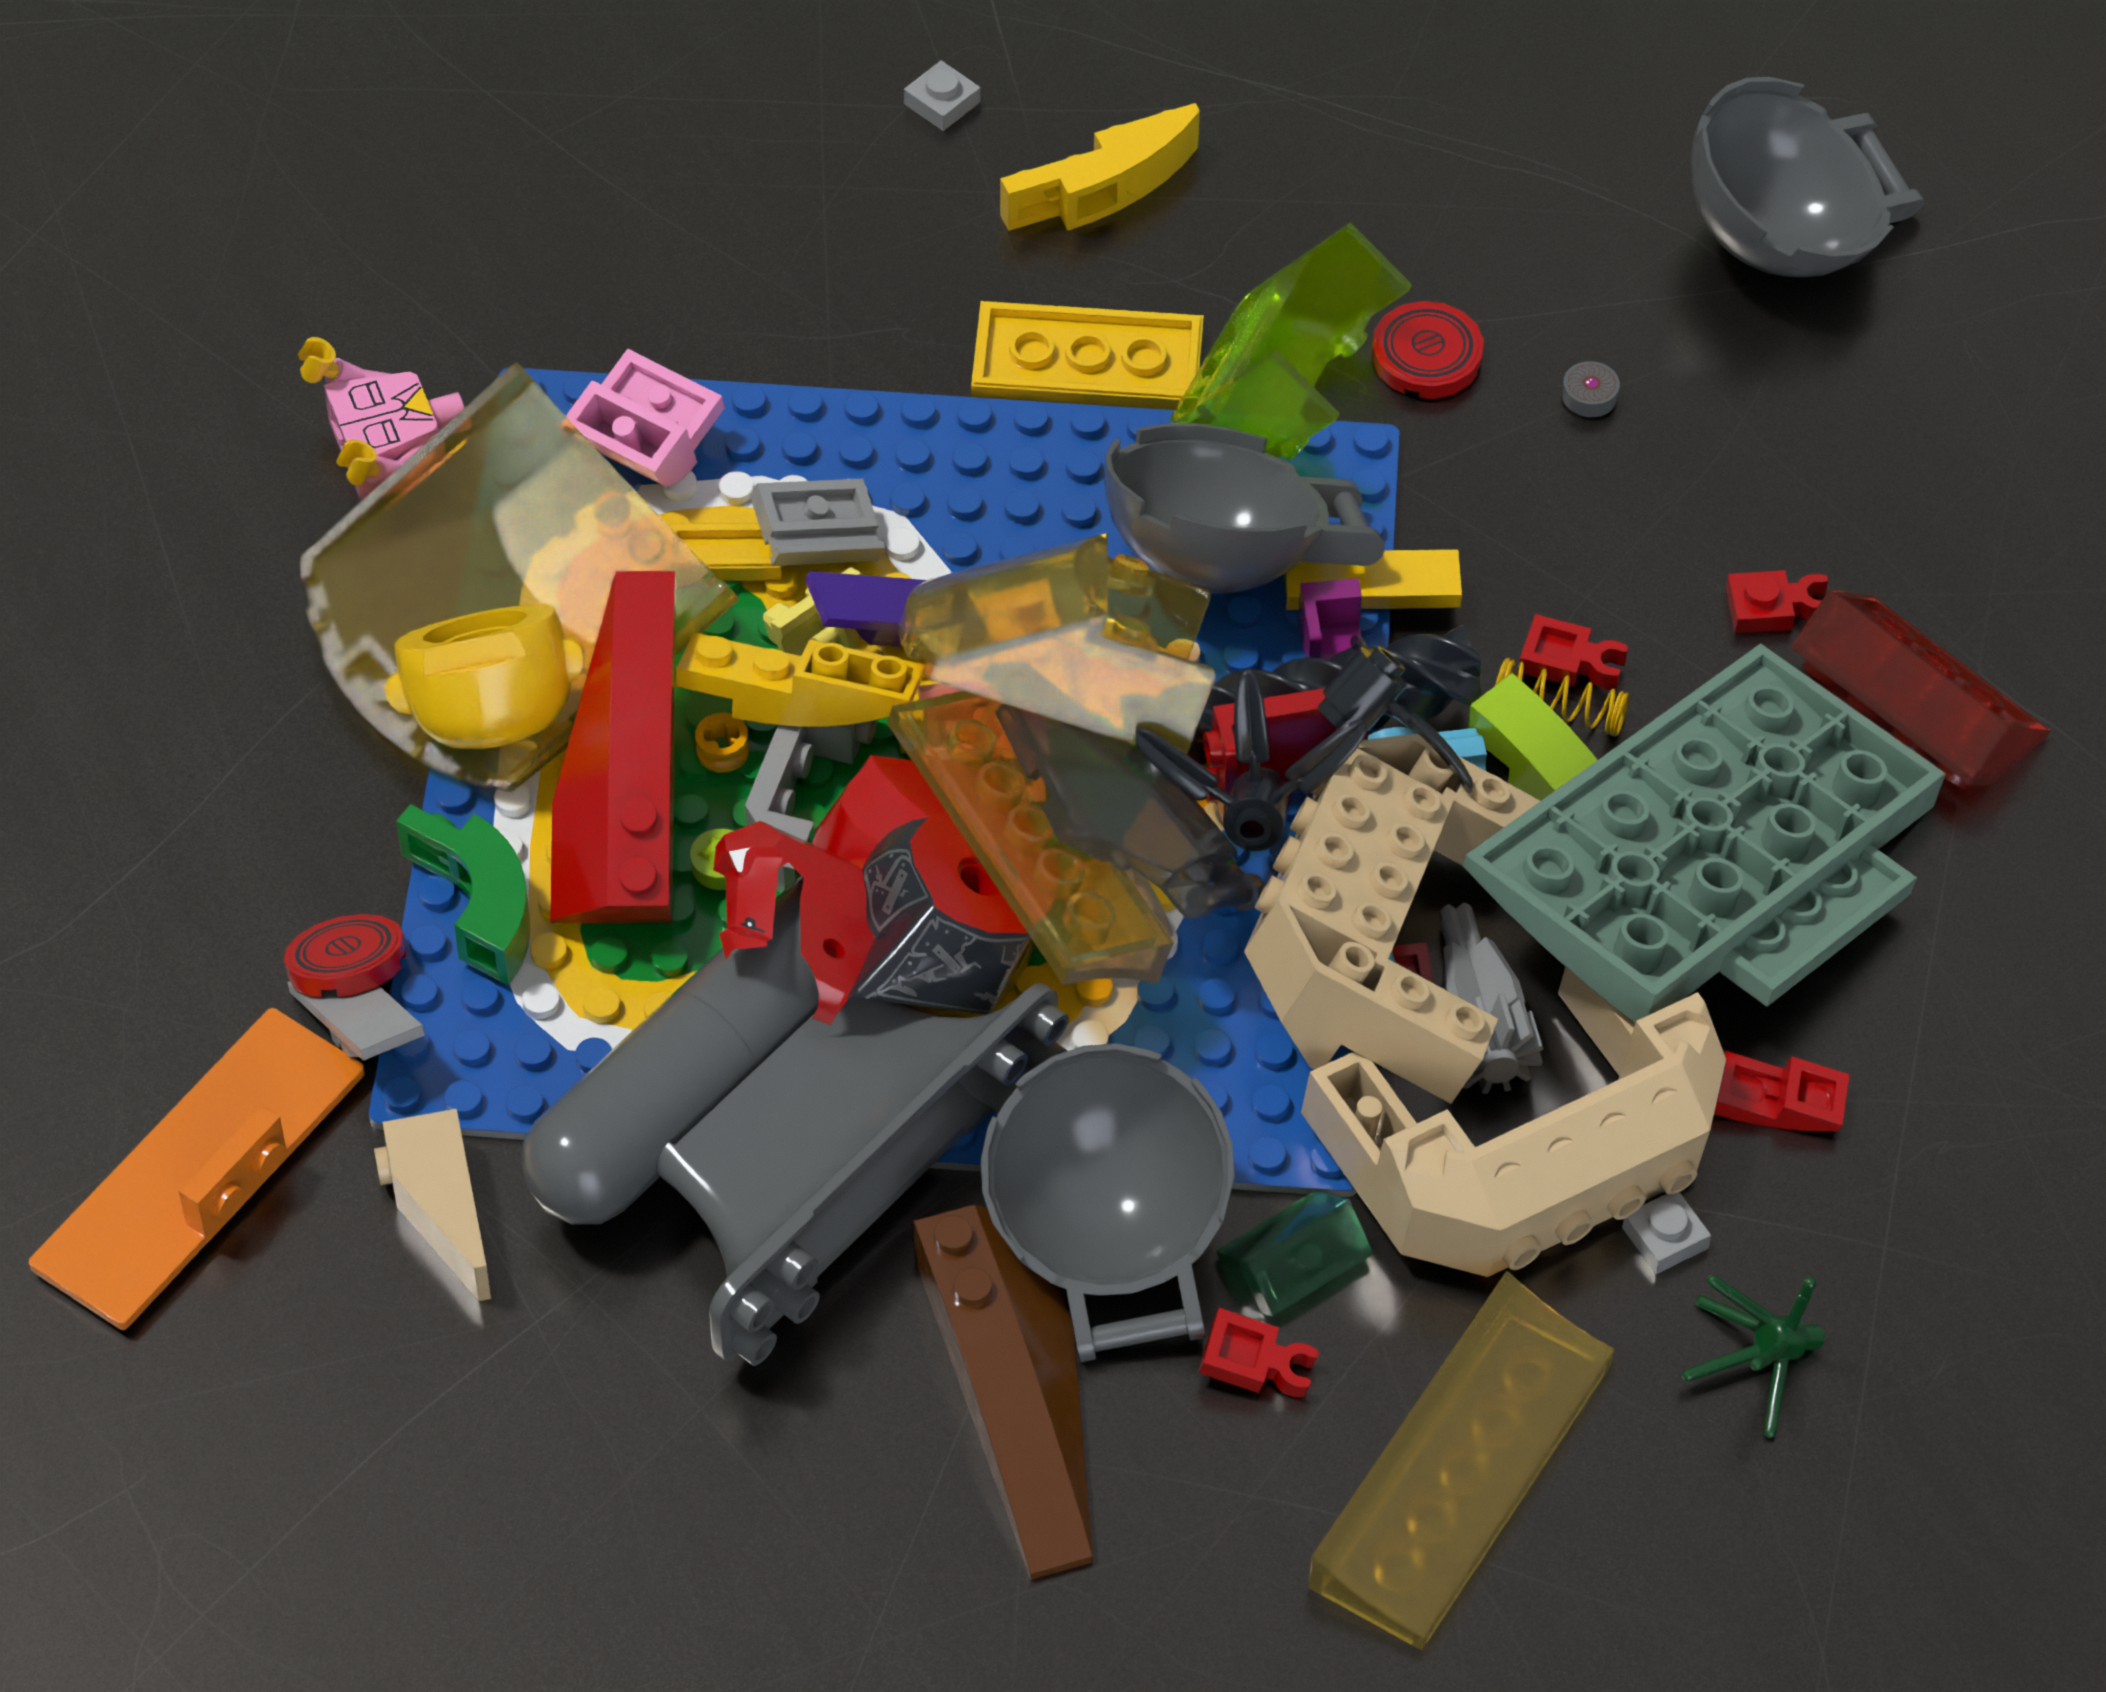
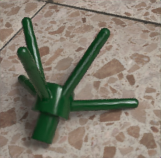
M1710 1275L1707 1278L1708 1286L1748 1314L1706 1296L1697 1297L1696 1305L1755 1332V1345L1685 1369L1682 1372V1379L1687 1382L1748 1361H1751V1368L1754 1371H1758L1775 1361L1764 1426V1435L1767 1438H1773L1777 1432L1789 1360L1799 1359L1805 1350H1817L1824 1344L1825 1335L1823 1329L1817 1324L1804 1325L1801 1321L1816 1287V1280L1813 1277L1805 1278L1787 1316H1775L1718 1276Z

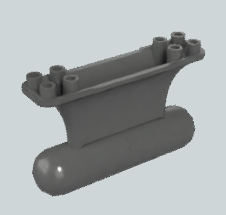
M802 875L775 900L772 939L767 941V946L734 949L727 959L725 958L723 948L720 949L535 1120L524 1139L520 1160V1169L525 1184L532 1196L545 1212L570 1224H602L627 1209L659 1177L677 1190L695 1208L708 1226L718 1244L725 1264L727 1279L715 1293L709 1309L712 1348L725 1361L731 1362L741 1356L753 1366L763 1362L773 1350L777 1336L769 1329L783 1315L794 1323L799 1324L806 1320L814 1311L820 1298V1294L812 1288L818 1282L817 1277L964 1134H970L993 1111L998 1114L1004 1103L1017 1088L1015 1083L1024 1074L1050 1057L1068 1051L1056 1041L1064 1032L1069 1017L1058 1009L1057 992L1043 983L1032 985L1004 1008L978 1017H945L924 1012L902 1003L851 997L840 1009L831 1025L812 1019L818 1007L819 991L812 969L801 955L800 896L804 881Z

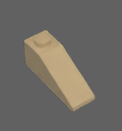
M457 1109L382 1122L386 1146L374 1148L380 1185L393 1183L397 1208L478 1301L491 1299L486 1260Z

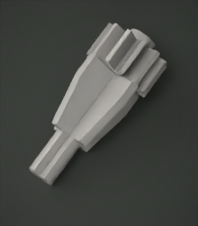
M1462 903L1457 908L1448 904L1440 911L1442 917L1440 925L1446 946L1443 948L1445 970L1442 972L1443 989L1498 1018L1481 1063L1463 1087L1468 1089L1479 1081L1482 1094H1488L1492 1083H1503L1505 1092L1511 1090L1509 1080L1518 1076L1528 1082L1531 1079L1528 1066L1541 1067L1543 1063L1540 1055L1543 1046L1532 1011H1526L1520 982L1496 944L1487 937L1481 940L1472 907L1467 903Z

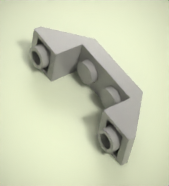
M878 720L828 727L778 725L745 804L746 826L763 821L812 844L815 836L814 822L792 817L796 798L793 788L797 778L806 779L810 772L814 755L853 765L861 743H871ZM786 863L778 868L777 889L780 894L801 876L790 863Z

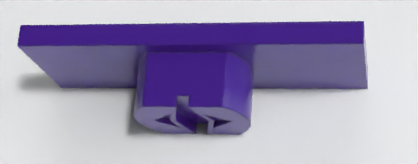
M809 571L805 578L823 626L856 629L860 637L870 645L886 646L890 642L891 646L907 647L914 633L980 637L984 630L966 585L962 582Z

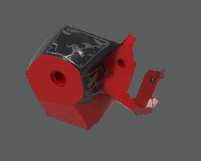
M870 755L816 828L812 844L763 821H758L727 833L721 838L715 847L713 868L714 871L726 877L727 929L719 933L726 959L734 949L767 946V941L772 939L778 868L786 863H790L804 877L800 896L801 955L811 967L819 991L818 1007L812 1019L828 1025L832 1024L840 1009L851 997L989 1014L1004 1001L1029 964L1047 926L1055 903L1061 875L1060 869L1038 835L978 769Z

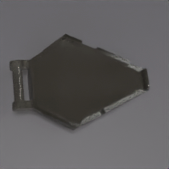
M1013 660L991 663L983 672L982 678L989 682H995L1004 701L995 714L1027 778L1036 781L1041 776L1051 795L1042 806V809L1058 841L1102 862H1111L1122 871H1128L1132 867L1159 887L1177 910L1187 918L1205 917L1211 914L1214 909L1231 906L1241 911L1255 909V905L1266 884L1257 874H1244L1237 865V849L1196 799L1167 779L1144 756L1141 750L1027 661Z

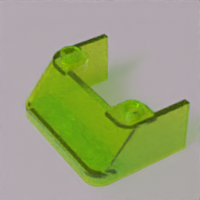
M1351 222L1262 282L1238 304L1174 410L1170 421L1172 423L1228 427L1268 438L1265 448L1266 453L1278 458L1283 456L1286 460L1293 458L1306 446L1313 435L1335 422L1340 415L1314 388L1327 362L1339 354L1347 358L1356 352L1368 337L1364 329L1371 317L1409 292L1412 284Z

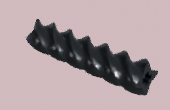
M1464 625L1450 630L1442 637L1433 634L1411 635L1401 638L1384 648L1406 669L1400 677L1404 680L1407 687L1396 701L1412 714H1418L1426 720L1439 715L1454 699L1470 706L1482 696L1480 686L1481 657L1472 648ZM1348 648L1335 654L1329 660L1312 657L1293 659L1279 665L1271 672L1260 669L1250 670L1255 672L1259 679L1263 698L1322 689L1327 687L1357 651ZM1245 670L1234 671L1225 675L1214 684L1205 681L1176 683L1165 688L1156 696L1136 692L1120 695L1124 724L1123 742L1131 755L1138 779L1147 777L1158 770L1136 745L1135 731L1138 727H1144L1153 731L1200 765L1207 764L1203 733L1212 731L1213 706L1235 702L1237 681ZM1383 714L1369 731L1380 728L1391 717Z

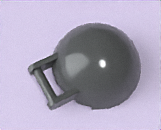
M1769 76L1744 78L1726 85L1712 98L1706 107L1693 136L1689 169L1694 199L1705 226L1717 242L1734 257L1768 274L1787 277L1823 276L1860 261L1877 247L1894 228L1889 223L1908 219L1924 207L1925 200L1918 189L1910 190L1874 132L1877 129V124L1869 113L1831 120L1824 107L1798 95L1803 89L1804 84Z
M1168 423L1138 428L1135 443L1120 449L1121 440H1114L1105 455V493L1115 527L1135 557L1161 578L1186 589L1213 594L1242 592L1275 581L1299 562L1368 566L1376 563L1382 557L1385 546L1379 532L1367 524L1360 509L1362 496L1355 483L1345 479L1299 476L1293 464L1265 452L1268 440L1266 437L1228 427L1193 423ZM1329 517L1339 518L1342 525L1328 524Z
M1122 1044L1081 1046L1054 1055L1024 1074L1015 1083L1017 1088L1004 1103L997 1117L994 1118L992 1116L987 1128L981 1156L982 1193L992 1223L1021 1263L1050 1283L1067 1290L1081 1362L1095 1360V1352L1185 1334H1189L1190 1341L1206 1338L1192 1264L1204 1253L1223 1224L1235 1177L1233 1143L1223 1114L1204 1085L1196 1077L1191 1079L1180 1069L1162 1060L1161 1054L1148 1049ZM1178 1276L1184 1309L1093 1327L1090 1326L1084 1294H1132L1162 1284Z

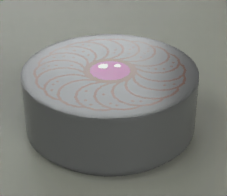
M1586 361L1575 364L1568 369L1564 376L1562 388L1563 402L1568 409L1584 417L1603 416L1613 410L1617 404L1620 388L1619 378L1613 369L1599 362Z

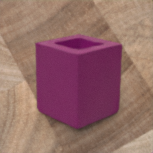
M1358 578L1300 583L1298 624L1304 657L1329 660L1335 654L1351 648L1350 639L1352 636L1359 635L1361 637L1359 624L1362 595Z

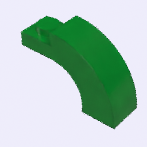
M410 804L397 819L401 855L454 883L470 898L465 911L454 923L458 958L495 979L510 985L524 961L530 940V915L525 875L515 850L494 826L475 813L459 830L445 816L438 813L429 814Z

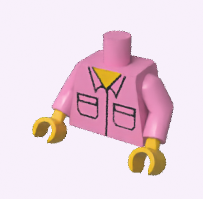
M319 337L307 339L298 352L299 359L305 361L300 368L301 376L305 381L317 383L325 376L327 384L324 385L329 423L341 450L336 463L340 467L348 468L346 477L352 485H355L360 500L369 498L389 488L400 491L411 490L429 471L439 467L443 462L440 432L467 425V416L459 393L456 392L427 400L417 374L410 371L391 374L362 369L340 358H336L332 345Z

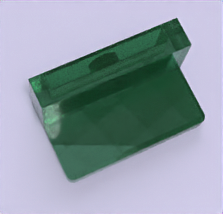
M1318 1191L1308 1194L1216 1251L1221 1264L1242 1270L1261 1313L1270 1316L1276 1315L1374 1254L1350 1200Z

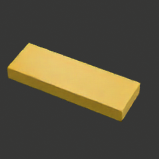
M1385 550L1382 557L1376 563L1368 566L1299 562L1284 573L1286 610H1298L1300 583L1355 578L1359 579L1361 589V609L1461 608L1462 588L1458 550Z

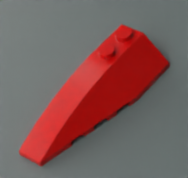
M615 571L552 801L551 923H673L676 571Z

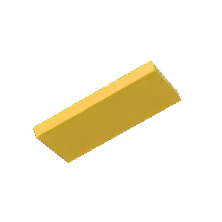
M981 301L971 382V397L1196 412L1204 315Z

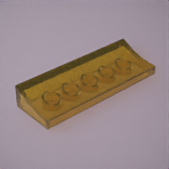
M996 683L892 706L887 720L888 726L1060 982L1065 985L1093 979L1127 978L1157 984L1174 941Z
M1506 1271L1312 1555L1309 1588L1422 1650L1613 1362L1615 1349L1562 1317Z

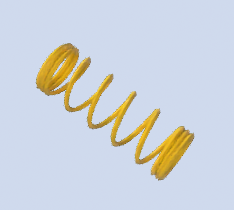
M1504 659L1495 685L1514 672V659ZM1523 662L1519 663L1514 674L1521 681L1524 670ZM1546 669L1541 671L1533 689V692L1536 693L1540 686L1539 697L1542 700L1544 698L1547 675ZM1568 675L1565 676L1550 708L1554 709L1563 692L1562 717L1565 723H1569L1578 714L1586 699L1585 724L1588 730H1590L1599 723L1609 705L1605 733L1606 735L1617 736L1627 712L1630 698L1629 693L1621 691L1614 705L1616 692L1614 688L1611 689L1598 717L1590 725L1589 710L1593 685L1589 682L1576 709L1570 718L1567 719L1566 704L1570 677Z

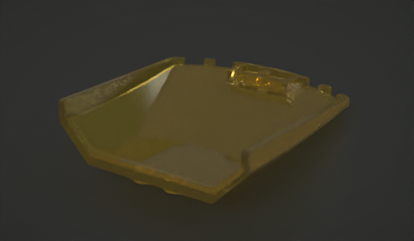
M514 363L300 557L301 579L306 582L309 603L306 613L310 626L316 631L319 644L324 652L322 656L326 665L356 709L383 736L406 754L426 766L459 781L506 792H513L568 746L615 571H676L675 656L686 648L693 632L702 634L739 600L732 589L698 558L570 422L519 363ZM528 604L552 605L557 611L564 636L575 637L583 645L584 665L581 674L571 681L569 698L558 717L546 729L523 740L499 747L459 749L437 742L422 731L411 714L397 712L390 705L385 694L384 687L390 675L398 671L394 644L400 637L413 630L472 613Z

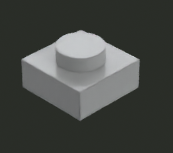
M942 60L904 88V104L942 131L946 130L981 102L980 87Z
M1680 1192L1673 1195L1665 1194L1642 1205L1635 1213L1623 1219V1230L1655 1274L1709 1249L1711 1234Z

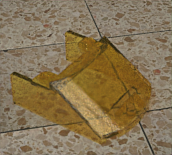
M1108 533L926 580L916 586L909 594L898 627L900 642L907 656L921 660V657H923L927 661L923 675L930 681L1136 744V728L1144 727L1161 736L1186 755L1215 679L1214 668L1188 660L1211 598L1210 590L1191 582L1149 570V566L1145 562L1133 556L1118 554L1115 556V559L1108 557Z

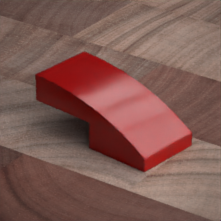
M1726 1050L1724 1051L1726 1062L1714 1115L1755 1125L1799 1131H1839L1842 1127L1850 1074L1791 1056L1784 1068H1780Z

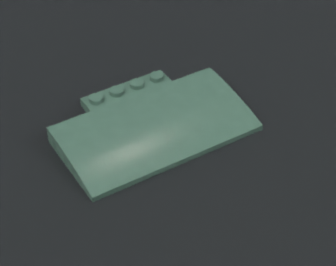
M1759 644L1465 855L1462 866L1547 951L1597 994L1635 1023L1639 1019L1686 998L1718 972L1722 973L1767 1007L1911 895L1917 877L1878 849L1934 807L1946 773L1764 645Z

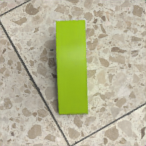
M1513 673L1470 705L1468 729L1475 728L1477 733L1483 736L1485 748L1510 768L1508 783L1540 801L1597 761L1593 753L1572 729Z

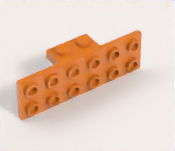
M268 1009L29 1258L31 1271L118 1329H127L365 1075L363 1064L355 1058L349 1057L345 1052L277 1009Z

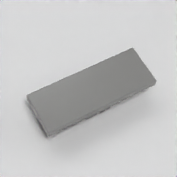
M290 981L287 982L290 993L330 1029L332 1041L339 1048L342 1047V1051L349 1057H360L364 1061L425 1036L423 1025L380 986L350 997H338L336 989L321 990L322 997L316 998L295 990Z

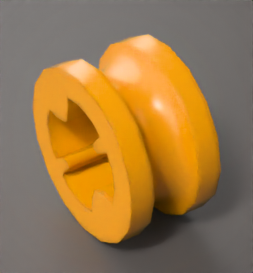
M714 713L706 716L699 722L695 730L696 756L702 766L710 771L725 773L738 769L746 762L749 756L748 728L743 720L732 718L730 713ZM725 737L726 742L731 744V746L719 748L718 743L714 739Z

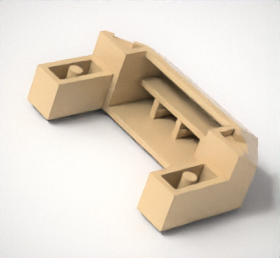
M1417 733L1363 740L1348 760L1324 783L1311 792L1314 794L1312 799L1307 797L1298 810L1290 827L1292 831L1296 832L1294 838L1289 836L1275 860L1273 869L1278 871L1279 874L1277 877L1271 876L1255 905V909L1261 911V914L1244 952L1281 1023L1310 1068L1315 1070L1328 1064L1340 1045H1343L1451 1104L1481 1063L1498 1018L1388 958L1433 850L1463 865L1466 854L1535 806L1540 800L1459 757L1472 777L1474 785L1473 791L1467 793L1447 763Z
M1565 967L1558 995L1617 1072L1619 1080L1477 1147L1472 1144L1448 1109L1416 1123L1375 1064L1356 1052L1347 1054L1309 1073L1301 1114L1401 1255L1489 1277L1508 1267L1511 1270H1518L1535 1260L1541 1251L1560 1242L1564 1245L1575 1243L1587 1235L1593 1226L1612 1217L1616 1220L1627 1218L1635 1213L1645 1201L1664 1192L1667 1195L1679 1193L1695 1180L1710 1133L1726 1062L1707 1006L1697 992L1639 1019L1635 1023Z

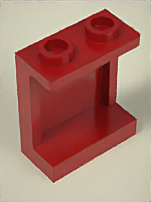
M1325 688L1263 698L1270 757L1267 762L1260 763V767L1270 768L1278 772L1287 782L1288 779L1285 777L1286 770L1338 730L1318 709V705L1325 698L1323 693ZM1234 703L1213 706L1212 731L1203 733L1204 752L1209 766L1206 769L1218 778L1217 786L1229 794L1235 780L1243 773L1249 771V763H1241L1236 758ZM1366 730V735L1363 740H1368L1369 731ZM1208 794L1207 798H1205L1208 804L1217 803L1223 823L1227 806Z

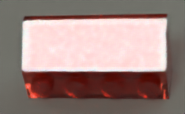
M1829 589L1791 645L1793 650L1806 659L1802 666L1808 673L1828 685H1832L1834 681L1850 693L1846 700L1852 707L1872 719H1876L1878 715L1895 727L1891 732L1893 737L1916 753H1921L1922 750L1926 751L1939 761L1936 767L1946 773L1944 778L1962 788H1965L1967 784L1991 786L2043 742L2051 731L1873 595Z

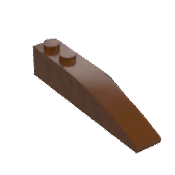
M974 1204L915 1220V1263L1030 1580L1092 1563L1093 1554L1074 1327L1059 1286L1050 1283L1020 1262L993 1225L988 1208Z

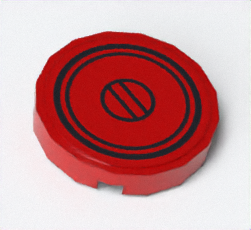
M1419 301L1401 305L1384 315L1374 329L1371 359L1378 376L1392 389L1404 394L1405 389L1413 392H1419V398L1436 399L1454 395L1471 385L1482 364L1484 339L1478 325L1463 311L1445 303Z
M357 914L337 917L316 924L299 934L286 948L283 962L287 977L295 990L310 997L319 998L322 997L321 990L336 989L338 997H350L373 990L392 979L402 968L400 959L407 957L408 949L403 931L397 922L384 916Z

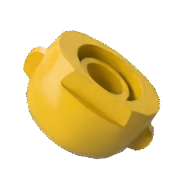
M528 604L481 611L434 623L413 630L400 637L394 644L398 671L390 675L384 689L390 705L399 713L411 714L422 731L437 742L459 749L499 747L523 740L546 729L562 712L569 698L571 681L581 674L584 665V649L582 643L575 637L564 636L557 611L552 605Z

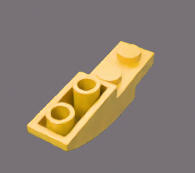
M1196 103L1173 110H1165L1153 116L1095 132L1094 151L1073 155L1064 160L1030 170H1022L1013 175L1000 178V216L1008 231L1060 216L1067 231L1100 220L1143 198L1167 181L1198 149L1200 118L1198 106Z
M693 632L676 667L675 687L733 699L732 718L796 727L850 725L883 719L908 711L924 676L925 664L902 660L895 656H884L852 649L837 643H825L809 639L802 656H798L778 649H767L727 640L719 636H708Z

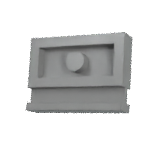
M863 479L757 483L750 496L765 544H770L772 551L770 561L772 566L878 561L886 548L884 541H879L876 530L879 526Z

